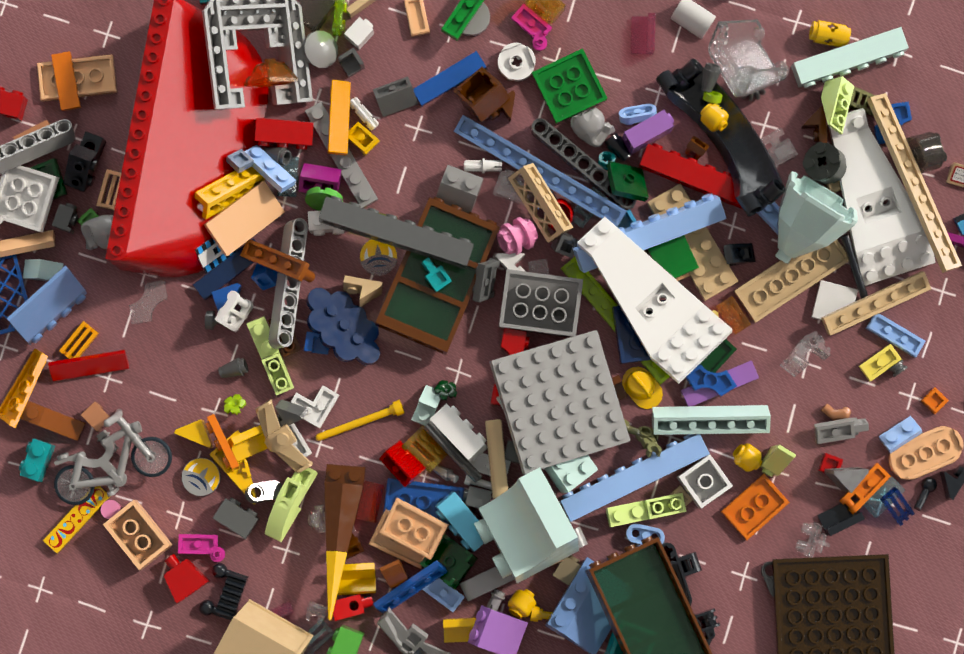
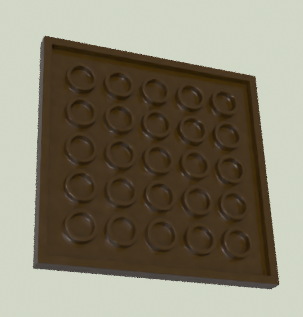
M889 554L772 559L777 654H895Z

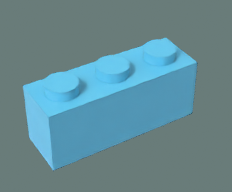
M452 491L435 506L437 509L435 513L442 521L446 519L450 524L448 526L449 530L455 536L458 534L461 537L462 541L460 543L467 551L469 549L476 551L484 544L474 525L479 520L455 492Z

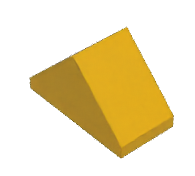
M202 419L178 428L174 432L208 448H213V442Z

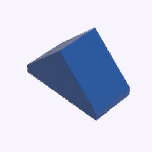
M235 283L211 292L218 311L227 302V295L230 291L240 293L242 289L240 284Z

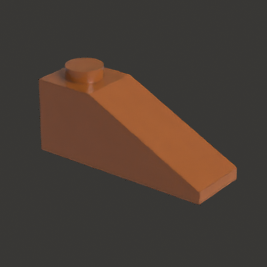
M31 401L27 402L20 418L79 441L86 424Z
M400 559L380 567V571L390 588H396L408 580Z

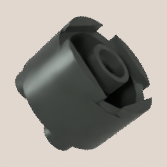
M822 142L816 143L806 152L802 163L806 173L820 184L838 182L844 176L847 168L844 154L832 144Z

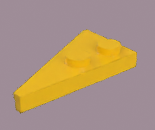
M237 430L226 440L228 441L231 437L240 434V432ZM216 448L209 455L245 495L246 488L253 484L247 459L239 461V469L232 472L230 467L226 469L222 461L224 457L222 450L218 451ZM252 488L251 495L257 498L255 488Z

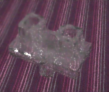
M816 522L814 524L803 523L801 533L810 536L808 542L798 540L795 549L810 558L813 557L817 544L816 552L821 553L823 546L829 548L830 544L825 542L827 535L821 533L823 526Z

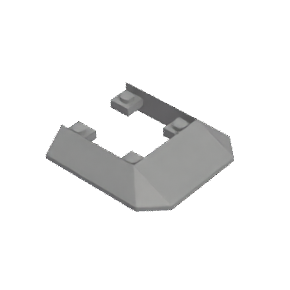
M210 0L202 11L214 110L245 107L243 88L230 89L226 57L227 50L238 49L236 31L264 30L266 48L278 47L282 85L271 86L273 105L313 101L309 63L304 58L306 39L302 6L296 0Z

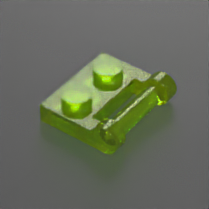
M335 1L334 20L332 23L333 36L341 37V32L345 31L346 20H343V13H347L348 1Z

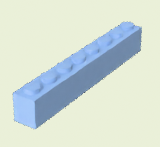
M707 194L702 196V199L699 201H688L684 203L683 207L678 209L677 207L666 210L667 213L662 215L654 214L648 217L649 220L643 222L641 220L635 221L628 228L620 227L618 229L642 250H646L725 220L726 215L720 197ZM578 244L577 247L572 248L579 269L583 273L597 268L593 259Z
M688 434L683 437L684 441L680 443L673 441L667 444V449L661 452L660 457H657L656 453L652 452L651 457L645 460L641 457L632 461L633 466L627 469L625 466L614 470L615 474L610 477L606 474L597 478L598 483L592 486L589 482L579 487L581 491L575 494L571 491L562 495L563 500L560 503L569 521L572 522L709 455L710 453L701 435Z

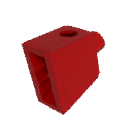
M173 554L164 560L170 568V571L164 574V578L176 603H180L210 582L189 559H185L180 563Z
M360 594L336 599L331 621L363 614L365 608L374 606L371 595L361 597ZM354 602L355 609H350L349 604Z

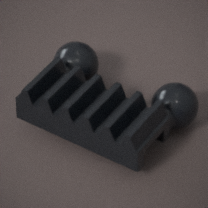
M217 563L212 568L214 577L219 579L227 577L217 607L214 606L212 601L204 600L200 603L199 610L203 615L214 614L232 621L236 615L249 576L228 570L225 564Z

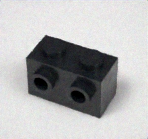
M76 144L68 156L63 184L85 192L89 186L91 187L95 181L93 173L99 162L96 160L98 152Z

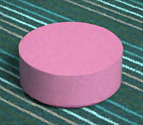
M107 500L101 506V514L106 519H110L121 510L120 504L114 500Z

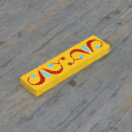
M101 486L95 487L91 498L83 504L75 505L43 541L58 554L101 508L102 504L110 498L107 492ZM90 490L82 497V499L88 496Z

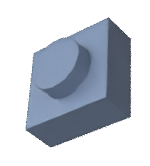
M242 149L228 155L226 158V162L237 173L252 167L254 160Z

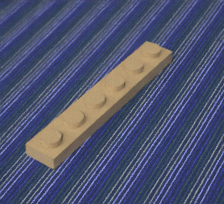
M921 271L821 317L827 334L831 336L931 290L925 272Z

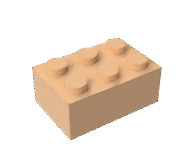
M132 500L103 524L139 570H143L173 546L138 500Z

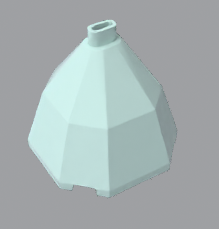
M793 171L788 177L785 187L786 192L783 194L779 207V250L775 255L787 264L791 258H796L829 246L858 222L857 211L853 207L846 209L843 206L845 200L808 176L804 175L801 179L796 178L798 174Z

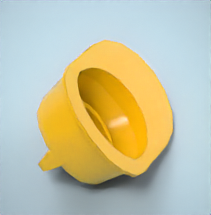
M632 367L625 372L622 385L631 399L644 409H652V407L658 406L662 400L663 392L660 384L650 372L642 367Z

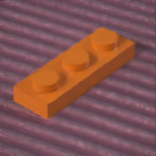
M215 415L208 416V422L205 423L206 428L210 434H214L216 440L213 442L217 450H222L224 457L222 461L226 469L230 467L232 472L239 469V464Z

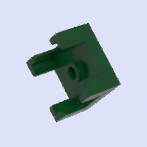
M444 534L432 559L429 560L424 557L420 565L426 568L437 560L447 570V573L441 576L440 579L449 587L456 589L478 558Z

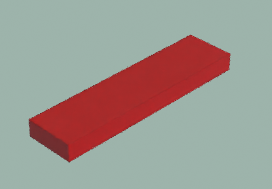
M125 350L52 361L48 363L52 380L58 381L129 369V363Z

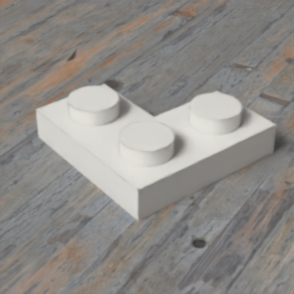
M322 386L313 402L296 392L291 403L307 408L308 412L303 419L321 428L340 395Z

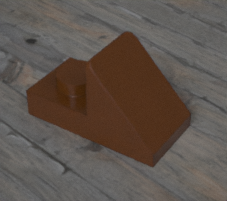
M514 90L508 93L510 99L485 119L486 121L496 119L501 115L500 112L502 111L511 123L515 100Z
M823 106L801 127V129L816 128V130H813V141L816 143H827L826 116Z

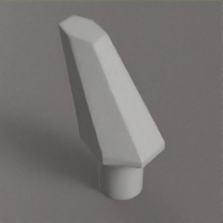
M433 463L429 466L431 470L446 481L451 480L456 483L459 479V476L454 474L452 469Z

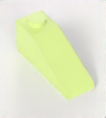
M781 445L771 446L760 466L763 468L762 472L770 477L773 475L779 476L795 458L796 454Z

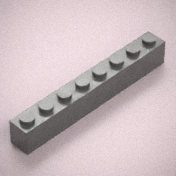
M336 196L325 198L319 215L320 223L465 270L474 246L466 238L460 237V239H456L450 233L443 231L438 233L429 226H423L422 228L416 226V223L410 220H397V217L392 214H386L385 216L379 214V211L373 208L363 209L357 203L349 202L348 204L342 202V199Z

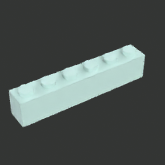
M902 27L794 62L791 68L798 88L804 86L806 89L816 85L815 82L822 80L824 83L834 79L833 76L835 75L845 76L850 74L853 69L858 68V71L868 68V64L875 62L878 65L886 62V58L892 56L894 59L902 57L909 47Z
M768 405L652 407L654 435L770 433L771 415Z

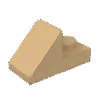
M351 276L344 277L343 291H347L350 294H361L359 307L382 294L383 282Z

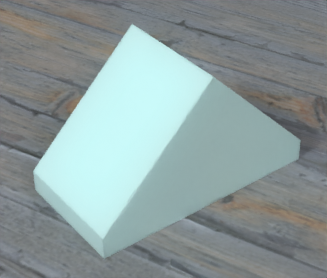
M42 259L25 260L23 279L49 281L63 268L64 264Z

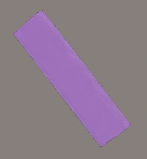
M752 360L727 370L737 387L759 378ZM690 386L681 390L687 406L697 405L719 395L714 390L708 388H700L693 391Z

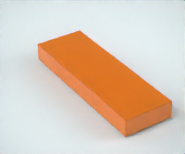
M71 52L52 54L61 110L81 108Z

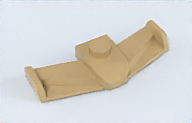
M272 399L255 408L265 436L264 443L271 452H275L296 473L311 467L313 462L309 461L292 445L297 439L289 426L285 424L280 427Z

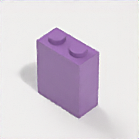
M663 110L625 131L622 139L628 151L632 155L645 148L648 144H652L670 134L674 127V120L670 113H666Z
M481 605L476 615L473 629L470 631L468 643L497 654H517L528 622Z

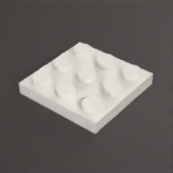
M21 165L2 173L0 179V216L4 218V221L43 232L59 177Z

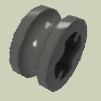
M900 360L888 370L889 372L892 371V376L895 377L908 367L903 365V360Z

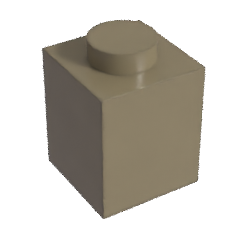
M572 555L564 558L563 561L559 562L552 575L570 585L581 567L578 564L579 559Z

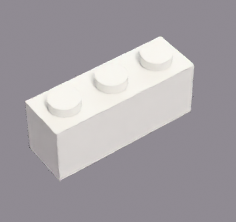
M446 403L430 420L470 463H473L488 448L485 444L487 440L480 433L476 435L472 431L474 426L467 419L463 421L459 417L461 413L454 405L450 408Z

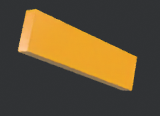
M331 81L328 154L345 156L348 154L351 82Z

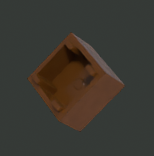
M483 67L479 68L453 90L462 105L481 122L510 99L502 83Z

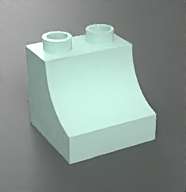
M540 467L520 477L506 492L479 508L482 519L474 523L484 544L492 540L495 541L500 554L494 556L492 560L502 579L512 574L516 583H519L579 551L578 536Z

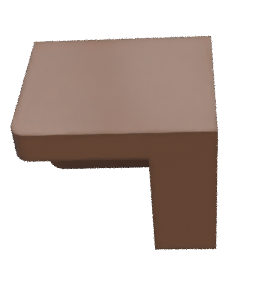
M98 402L91 404L81 414L97 432L103 430L104 421L110 417Z

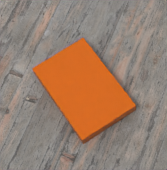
M762 474L720 512L747 541L790 502L765 474Z

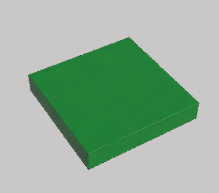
M685 235L648 249L652 259L675 279L699 268Z

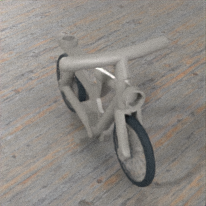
M117 409L111 417L104 421V426L110 427L117 422L121 429L101 441V445L106 447L102 457L99 459H89L83 451L70 456L68 452L57 456L58 460L54 462L55 466L67 461H74L75 465L66 466L57 473L54 480L55 492L63 502L70 505H80L88 501L97 486L108 485L109 491L107 495L108 497L113 496L119 491V487L127 482L125 469L132 442L134 444L131 452L132 464L140 474L147 477L160 476L169 469L172 462L170 447L166 442L157 437L142 439L138 434L142 432L140 422L127 423L122 417L123 411ZM125 436L118 469H116L109 460L114 452V442ZM83 466L91 468L101 467L109 476L93 478L92 474Z

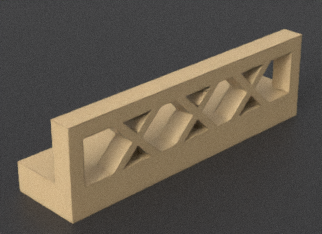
M534 163L523 166L508 177L548 243L573 228ZM520 174L524 179V186L519 185L515 179ZM528 191L532 192L535 196L534 202L528 200ZM538 208L543 209L545 212L544 219L538 216ZM548 224L553 225L556 233L552 236L547 230Z

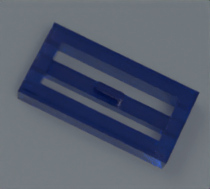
M895 486L880 499L900 526L903 525V520L907 521L909 519V515L913 516L915 514ZM892 494H895L906 509L905 512ZM888 498H890V500L892 501V503L894 504V506L897 508V510H898L899 513L901 514L900 517L896 514V512L894 511V509L891 507V505H890L889 502L887 501Z

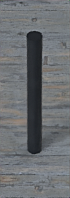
M844 235L841 239L862 299L868 296L849 236Z

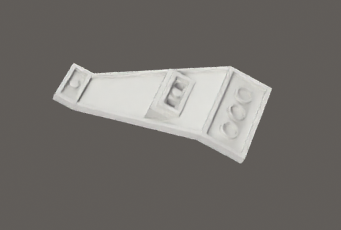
M606 217L599 221L577 242L578 246L593 259L650 359L678 384L732 333L730 326L699 301ZM665 298L666 301L661 302L660 299ZM647 311L653 312L650 315L646 314Z

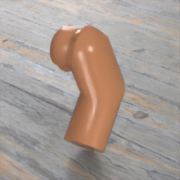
M828 403L821 409L833 421L849 418L851 410L848 407L835 410Z

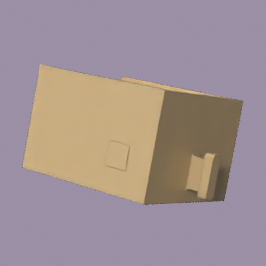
M249 599L233 617L214 654H304L314 635Z

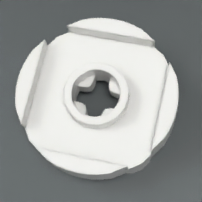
M511 43L505 46L499 54L498 68L508 81H523L534 71L536 59L533 51L528 46L526 47L521 43ZM513 58L522 60L519 67L511 64L514 61Z

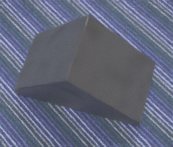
M861 467L825 469V474L841 491L852 493L869 473L868 469Z

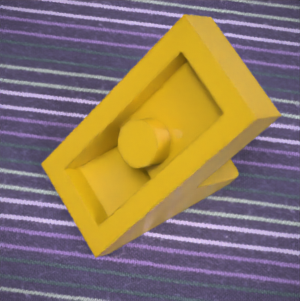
M359 122L348 131V139L359 148L364 156L380 142L376 136Z

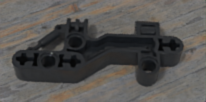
M665 542L662 546L663 548L666 546V548L671 549L668 555L670 559L674 557L675 561H670L691 606L692 597L685 576L702 571L697 553L692 552L678 557L674 545ZM661 564L650 567L645 572V579L650 584L657 585L668 581ZM653 570L659 573V578L656 581H651L649 578V573ZM671 586L668 588L672 597V604L663 631L686 620ZM715 608L694 614L696 619L700 616L703 617L701 622L705 623V627H702L701 630L706 634L705 639L708 645H710L715 637L714 628L720 626V622H716L717 615L714 616L713 613L716 611ZM686 627L675 632L676 639L681 638V641H675L672 644L670 641H674L673 636L670 634L665 637L670 654H675L674 648L677 645L683 646L684 652L682 654H690L686 638L693 635L692 631L687 630Z

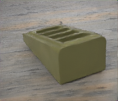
M854 87L849 108L854 110L863 108L866 114L874 117L871 109L867 108V100L875 95ZM855 95H858L857 102H853ZM862 97L866 98L863 106L860 105Z

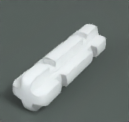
M354 97L350 100V107L356 110L355 113L364 123H367L366 126L371 131L379 125L378 121L372 118L373 115L363 104H360L361 101L357 97Z

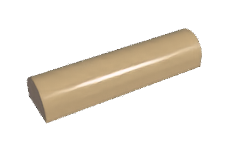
M500 419L485 421L493 499L508 490L502 421Z

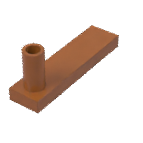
M251 239L245 243L240 254L241 257L298 281L302 282V280L310 283L315 279V274L308 269L310 264Z

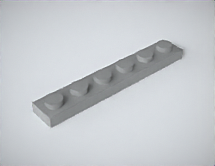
M319 102L305 110V113L310 121L314 123L315 130L328 150L329 114L322 102ZM349 148L346 156L330 154L337 168L342 169L341 174L361 208L364 209L378 201L376 194Z

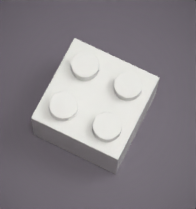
M710 454L677 476V479L699 509H702L733 486Z

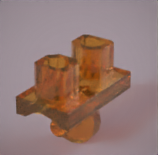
M733 296L716 306L727 325L732 328L734 335L751 325Z

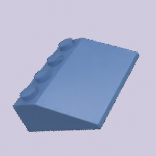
M65 265L15 310L7 320L29 345L32 343L36 344L42 339V334L46 330L50 331L57 325L56 321L59 318L66 317L72 311L70 308L75 304L79 305L85 300L87 292Z
M587 557L582 562L580 569L567 587L545 626L589 654H596L611 630V626L585 570L590 568L589 564L594 562ZM607 569L595 573V577L610 608L630 598L634 589ZM622 609L613 613L615 620H617Z

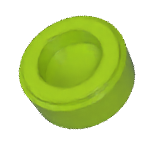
M705 91L703 100L710 103H721L722 94L716 91Z

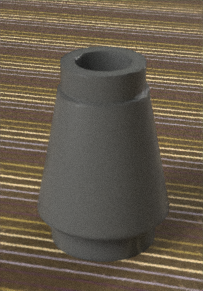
M713 63L705 64L702 70L701 90L712 92L721 73L719 65Z
M265 147L263 149L280 166L288 165L291 161V152L285 147Z
M239 357L218 368L221 378L244 376L249 371L246 360Z

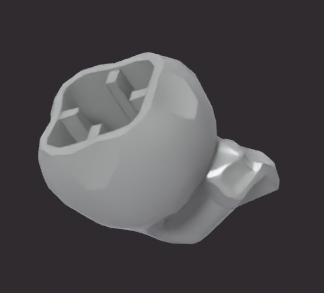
M590 108L571 118L573 132L593 147H600L608 135L615 132L614 126L609 122H605L603 113L597 108Z
M101 215L82 224L81 231L86 240V249L93 250L98 248V246L102 249H107L113 215Z

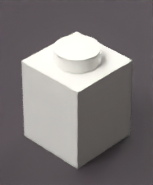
M359 17L344 33V36L360 50L374 35V30L372 29L374 26L367 19L362 20Z

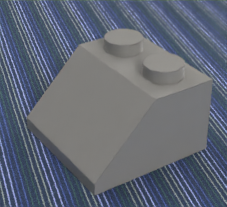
M447 165L436 197L442 199L449 206L452 204L462 208L461 211L466 213L472 212L483 184V178Z

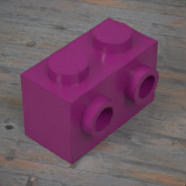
M304 163L300 174L299 192L307 193L313 187H320L322 190L331 188L338 192L342 169Z

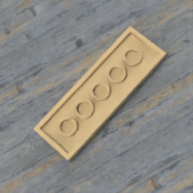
M680 183L648 201L647 204L653 214L662 215L667 213L666 210L673 207L678 209L683 207L684 203L691 200ZM707 227L685 234L699 266L698 269L689 272L704 301L738 283L737 278L727 264Z
M836 239L827 247L791 258L788 264L780 260L736 289L734 293L754 323H756L849 261L845 250Z

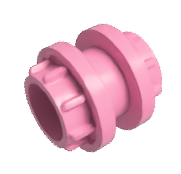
M521 217L513 220V226L509 223L501 225L499 233H497V240L501 249L509 255L512 253L520 254L522 246L527 250L533 248L534 243L538 239V233L533 222Z

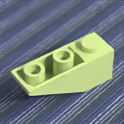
M843 76L825 81L821 95L827 123L840 135L843 134L854 85Z

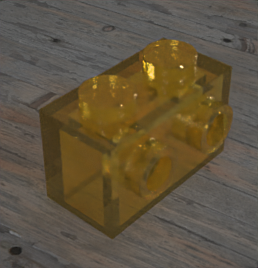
M524 0V4L532 11L536 10L540 14L539 17L546 23L554 24L565 11L566 5L560 0Z

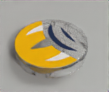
M370 239L362 246L359 258L361 265L367 272L372 275L381 276L388 274L395 267L398 254L396 247Z

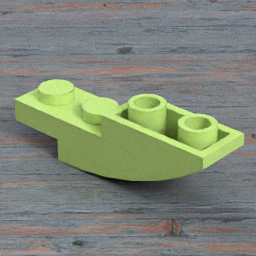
M265 316L248 322V329L275 394L279 395L293 389V383L279 349H274L269 344L270 328Z
M307 468L300 473L295 472L292 478L287 477L271 510L265 535L279 542L283 541L301 510L298 506L318 474L315 470Z
M683 493L605 508L609 527L686 512Z

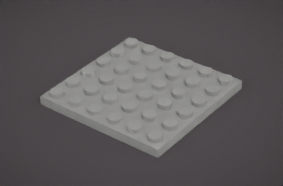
M597 330L489 361L523 475L539 467L544 469L630 441Z

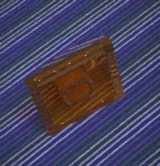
M275 58L264 59V63L255 66L244 82V87L286 85L298 82V77L284 62H276Z

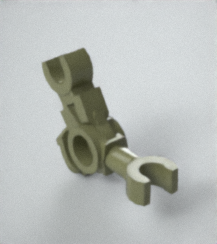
M624 419L628 433L635 435V438L641 442L643 449H647L646 456L651 457L652 452H655L657 457H660L662 449L657 443L659 435L653 434V428L648 426L636 428L630 426L629 422Z

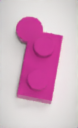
M523 3L511 17V20L534 38L532 42L534 49L542 51L547 47V39L545 37L552 30V27Z
M179 534L178 554H210V558L214 562H220L225 558L224 549L218 547V535Z

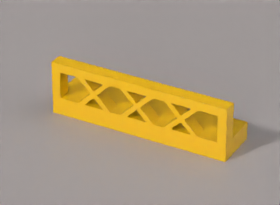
M250 167L240 173L233 171L195 192V198L203 205L202 217L208 219L221 212L257 184L255 183L257 181L260 183L265 181V178L253 167Z

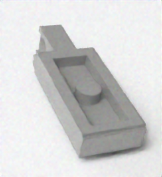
M846 418L814 424L815 439L817 444L855 438L859 432L868 431L869 424L866 418Z

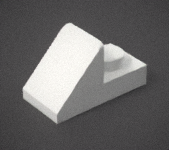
M498 253L495 256L506 270L526 272L521 266H515L525 256L524 253L518 255L516 253L510 255Z

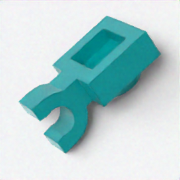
M429 257L422 261V266L429 273L425 278L435 293L452 282L442 266L436 268Z

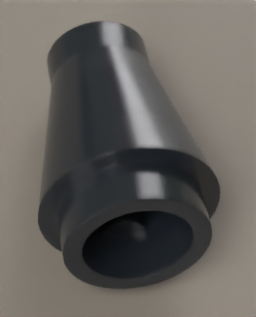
M615 133L604 142L607 145L606 148L620 158L622 162L631 156L621 135L618 136Z

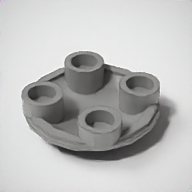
M315 31L307 35L304 45V58L306 62L318 68L331 66L336 61L338 55V46L335 39L325 31Z

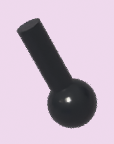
M926 477L922 481L923 489L914 505V509L921 511L929 493L937 488V482L932 477Z

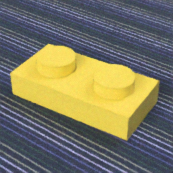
M889 344L858 367L869 382H871L902 359L893 346Z

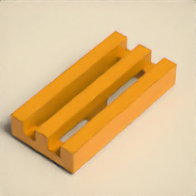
M83 321L59 351L69 359L81 357L99 333ZM86 327L87 329L84 331V333L80 336V338L76 341V343H75V344L71 347V349L67 352L66 350L69 348V346L73 343V341L78 337V335H79V334L82 332V330ZM91 331L93 334L73 357V352Z

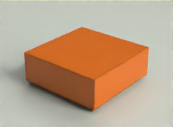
M936 387L921 400L933 414H936L949 401Z

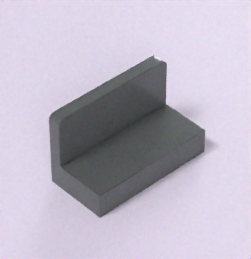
M408 76L372 89L383 117L418 104Z

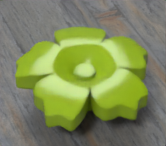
M235 394L233 398L230 396L224 401V412L238 415L241 413L240 408L243 409L246 406V401L242 399L240 394Z

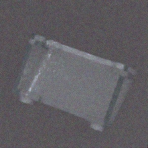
M758 19L718 21L708 46L711 59L714 64L720 66V74L735 97L747 96L785 80L789 73V68L784 61H778L774 66L762 47L761 41L765 31Z

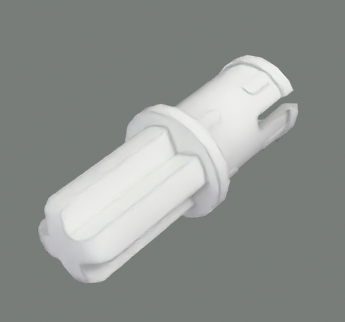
M482 158V160L464 161V171H482V173H485V171L502 172V160H485V158Z

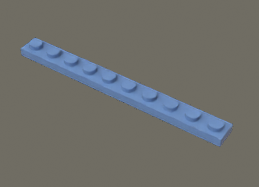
M462 115L454 130L455 133L518 170L525 165L534 163L550 189L599 218L603 219L606 217L616 227L619 226L627 212L622 207L465 115Z

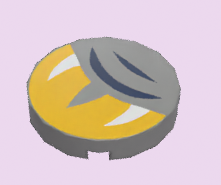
M207 458L191 460L185 465L182 472L184 487L189 493L196 496L212 494L218 488L221 479L218 466Z

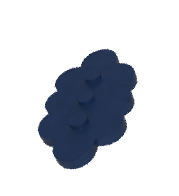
M323 288L311 290L306 298L307 306L312 311L307 318V325L311 331L320 334L319 338L322 345L333 349L336 358L342 362H351L356 359L359 363L366 366L374 364L380 356V349L374 342L379 335V329L372 320L367 319L365 310L358 305H353L352 298L346 292L337 291L331 295Z

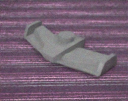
M388 607L377 622L403 654H413L419 647L427 654H451L424 642L428 634L415 624H412L407 629L391 611L390 607Z

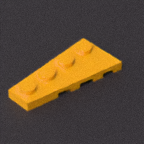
M36 348L0 406V419L14 428L18 424L48 357Z

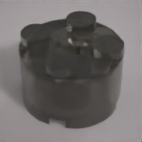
M926 132L906 139L921 174L940 168L943 162L947 160V154L943 149L941 137L938 133Z

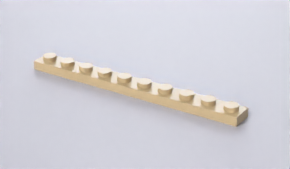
M884 93L870 97L867 102L942 273L961 267V262L887 94Z

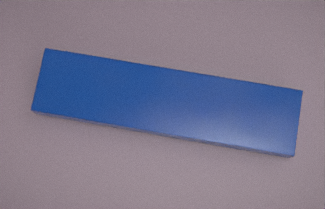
M475 51L413 89L415 96L423 107L463 83L479 68L483 67L486 69V65L478 52Z
M436 560L373 604L382 613L388 607L392 610L446 574L447 570L444 565Z

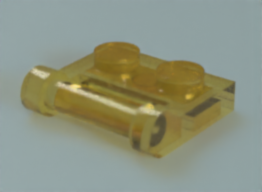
M422 425L402 445V448L405 451L408 450L426 467L425 470L431 473L448 454L424 429L425 426ZM417 448H419L429 459H427Z

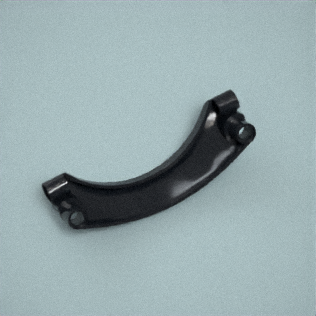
M692 58L681 69H676L673 73L670 70L662 72L656 78L657 83L667 98L692 118L716 146L731 174L734 196L748 217L762 211L768 204H772L786 192L775 164L755 129L717 82L712 91L722 94V101L717 104L729 114L728 125L722 131L712 132L701 122L700 113L710 102L703 100L705 92L701 90L703 66L699 61Z

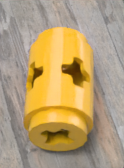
M821 20L813 21L809 31V40H813L814 43L835 47L848 45L851 36V28H848L846 25Z

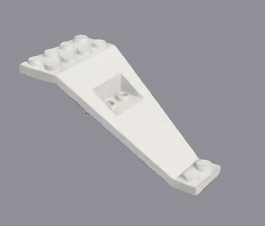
M860 108L847 113L843 134L841 135L828 125L832 145L840 150L846 158V172L839 181L842 196L845 200V208L853 207L857 211L858 222L849 230L864 285L866 286L936 263L933 250L909 195L869 129L865 110ZM888 199V202L883 204L884 200ZM870 205V208L865 210V207Z

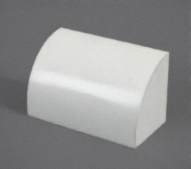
M681 0L670 19L702 39L716 16L692 0Z

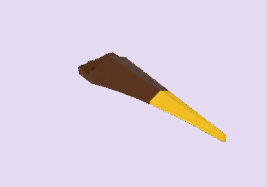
M327 464L324 485L329 620L332 619L343 568L364 489L365 467Z

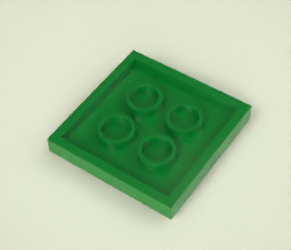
M583 48L532 72V76L556 124L608 99Z

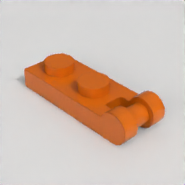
M875 463L852 493L847 492L839 501L843 505L846 504L849 511L854 514L891 476L878 463ZM853 495L859 499L856 503L850 499Z

